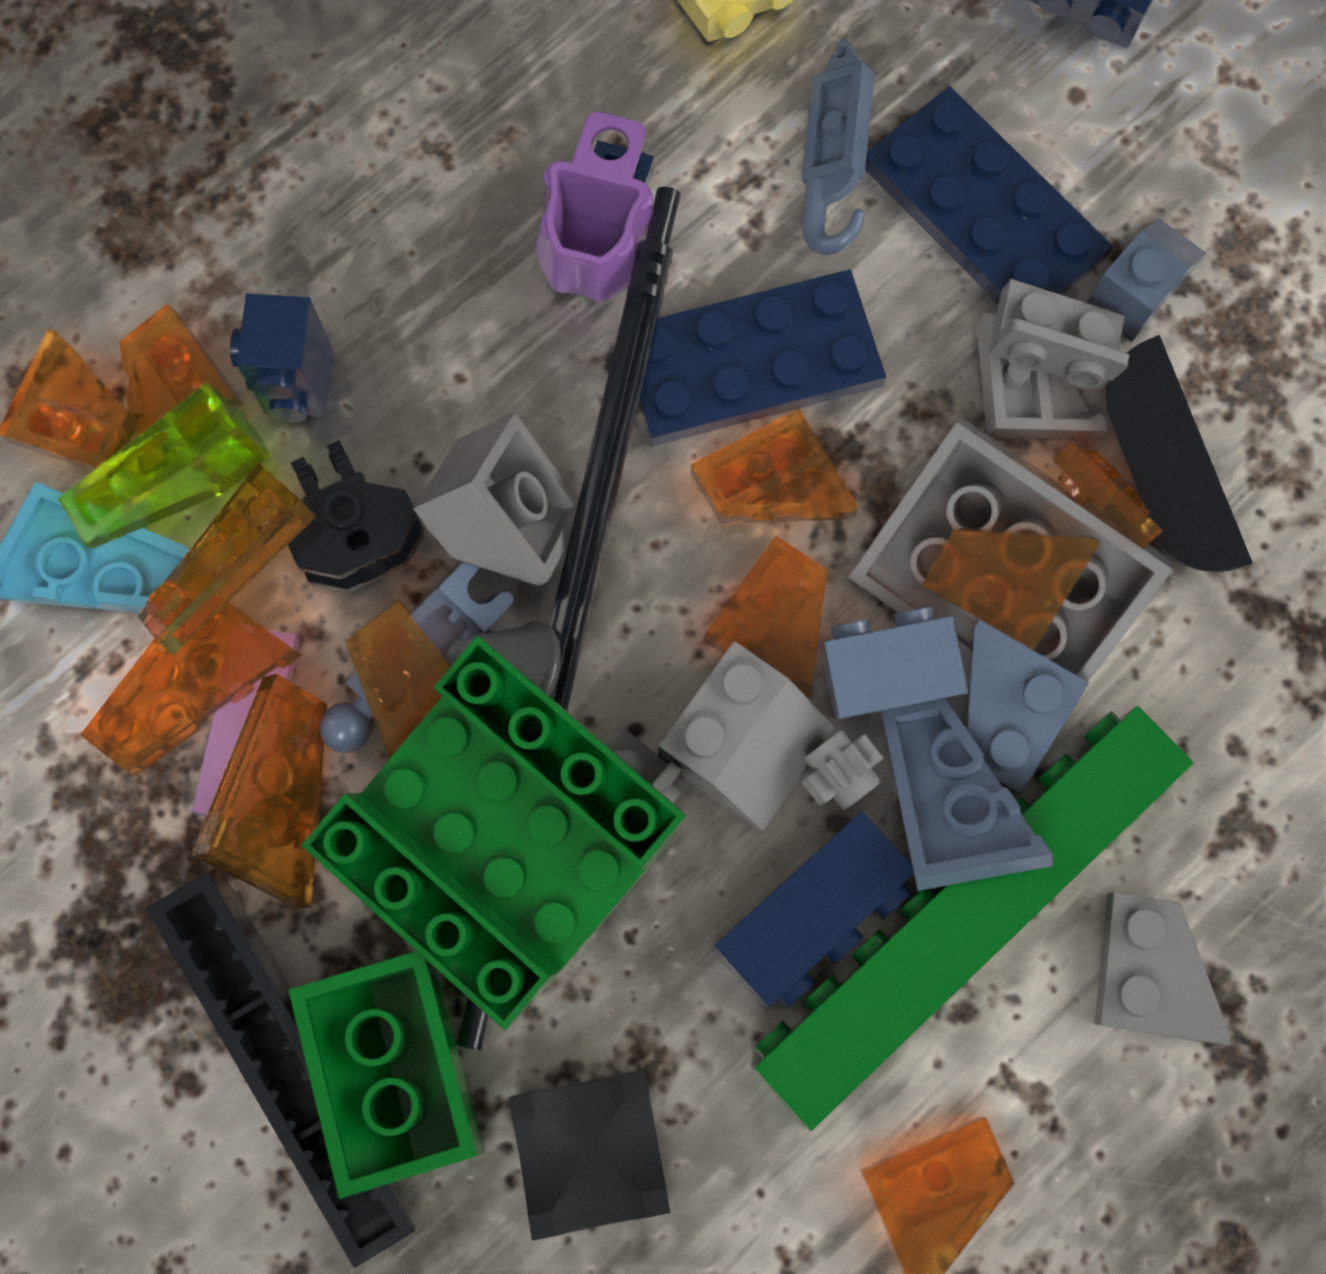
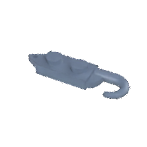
M845 38L840 40L824 71L813 76L801 180L806 184L802 215V234L808 247L821 255L836 254L846 249L857 238L862 229L865 216L862 209H856L844 230L833 236L825 234L827 205L837 202L850 194L858 185L859 180L863 179L865 175L875 72L860 60L853 45Z

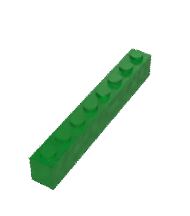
M1138 705L1120 718L1112 710L1108 712L1083 736L1091 744L1087 750L1075 761L1065 753L1038 778L1045 789L1032 802L1028 804L1021 796L1016 799L1020 806V813L1036 836H1041L1052 852L1053 866L942 886L936 892L932 889L918 891L898 910L906 919L904 923L889 937L878 929L852 953L851 957L858 966L840 983L832 974L829 975L802 1001L810 1011L795 1026L790 1029L782 1020L753 1047L761 1058L751 1066L752 1070L805 1129L809 1131L815 1129L1194 764Z

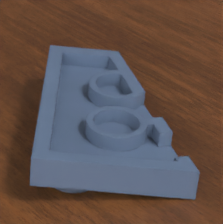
M946 698L881 711L918 891L1053 866L1052 852L1041 836H1036L1020 813L1019 804L1008 788H1003L984 761L983 752Z

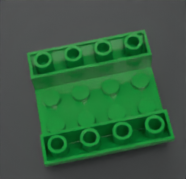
M477 635L433 687L442 697L366 788L360 793H344L301 846L505 1031L562 972L654 863L687 815L481 636Z

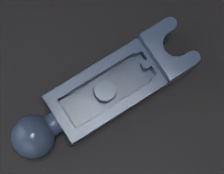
M460 561L344 681L359 696L352 703L343 702L333 705L322 716L319 730L321 739L326 746L339 753L357 751L369 739L371 733L370 720L377 713L393 727L452 666L446 654L448 644L456 639L481 635L482 632H486L512 605L514 597L509 592H496L483 603L474 602L468 595L467 587L468 582L476 574L479 566Z

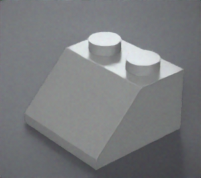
M513 412L458 438L413 509L423 521L426 529L436 537L451 558L539 586L549 581L570 540L579 499L517 414Z
M734 641L659 744L658 756L668 764L673 761L682 769L680 776L763 833L809 766L803 758L826 742L835 730V727L789 678Z

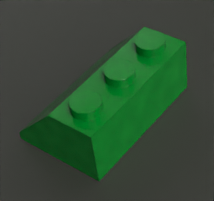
M415 951L288 989L339 1199L464 1161L485 1152L438 971L420 953Z

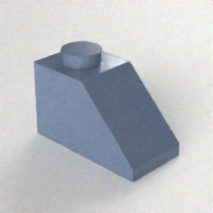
M1158 218L1141 230L1108 268L1087 303L1125 315L1122 334L1133 342L1200 263L1206 252Z

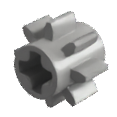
M840 730L803 758L813 773L801 782L819 806L834 798L844 811L882 782L872 767L883 760L884 757L866 734H863L852 743L844 731Z

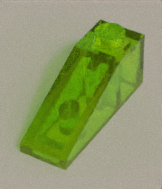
M206 382L64 493L58 500L84 544L94 549L225 493L270 458L272 454L244 412Z

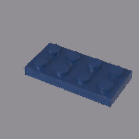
M950 85L867 152L865 171L998 305L1001 290L1010 279L1064 295L1108 258L1114 247Z
M851 269L659 317L639 398V406L651 447L883 387L886 374Z

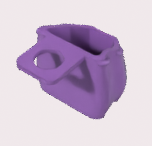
M603 112L589 114L586 118L572 163L557 161L549 165L544 172L546 187L543 201V216L535 248L541 269L549 285L558 293L579 294L596 303H603L616 297L628 288L638 243L646 239L649 222L653 215L652 191L644 182L633 179L646 137V129L638 121ZM606 130H615L622 133L629 142L627 152L616 160L600 158L592 148L593 140L599 133Z

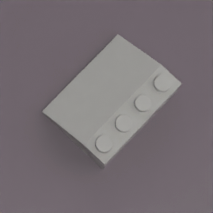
M963 419L954 424L848 578L897 613L932 607L935 619L953 616L961 658L971 665L974 628L980 619L1089 682L1174 569L1173 560L975 425Z

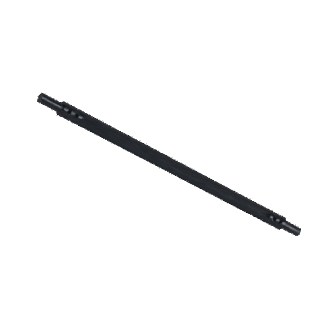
M659 187L657 189L653 205V215L649 222L646 239L640 241L637 246L631 280L626 293L624 310L551 616L550 626L555 631L560 642L561 661L558 678L550 697L566 711H568L659 311L663 302L665 285L667 284L669 268L674 254L669 244L681 194L678 190L671 187ZM469 998L457 1045L483 1051L490 1017Z

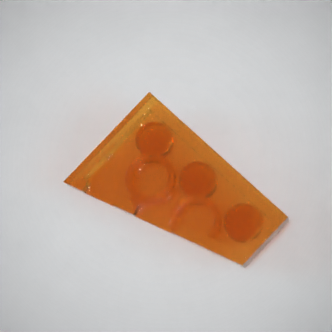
M198 581L80 736L122 769L138 776L201 730L202 721L231 701L236 704L255 690L252 685L278 666L284 669L302 655L204 583Z

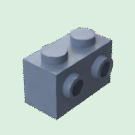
M928 607L894 614L896 627L872 632L869 619L831 627L833 640L818 642L833 717L842 719L967 694L968 689L953 616L935 619L933 608Z

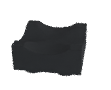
M645 1070L508 1097L520 1158L532 1241L592 1227L671 1213Z

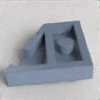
M979 619L974 628L967 730L983 752L984 761L1000 782L1022 794L1089 682Z

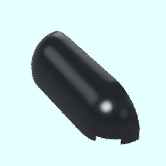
M1160 335L1139 343L1127 352L1129 354L1127 369L1113 381L1108 380L1106 407L1111 424L1159 542L1175 560L1187 567L1203 572H1229L1253 564Z

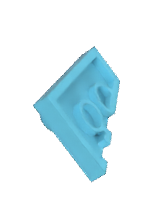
M35 481L0 544V600L181 616L210 561L204 554Z

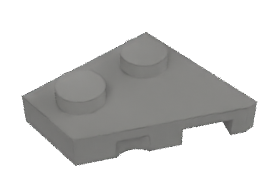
M985 313L976 323L986 433L989 436L998 438L1098 440L1108 432L1107 422L1100 413L1093 417L1076 387L1068 383L1066 378L1041 370H1021L1012 366L1006 359L990 355L989 349L996 314Z

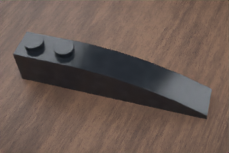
M220 865L146 907L150 917L353 1268L358 1267L415 1232L416 1227L394 1183L339 1199L288 991L290 987Z

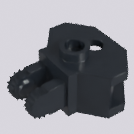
M340 440L327 445L329 450L328 457L336 473L342 477V480L320 490L318 486L319 479L312 465L307 463L304 457L291 462L306 497L302 498V501L307 510L288 547L298 568L304 572L310 585L351 593L407 566L424 533V529L417 513L413 509L414 506L406 490L365 482L361 472H355Z

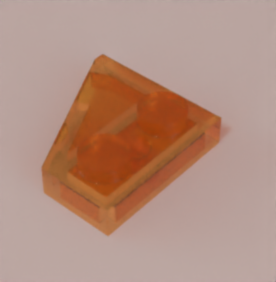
M168 304L119 341L122 368L127 373L129 379L126 390L129 416L136 419L140 450L134 451L135 463L140 470L149 475L156 472L243 404L182 317Z
M48 328L0 425V436L18 446L113 478L139 422L72 345L57 331Z
M799 408L691 464L690 473L720 524L848 520L856 516L859 509Z
M955 528L922 586L1030 649L1035 650L1101 540L1090 535H1079L1078 537L1039 534V532H995L988 529Z
M775 536L704 634V641L723 654L727 652L735 641L789 678L810 699L828 570L778 536Z
M986 1117L976 1118L859 1170L903 1274H945L1015 1184Z

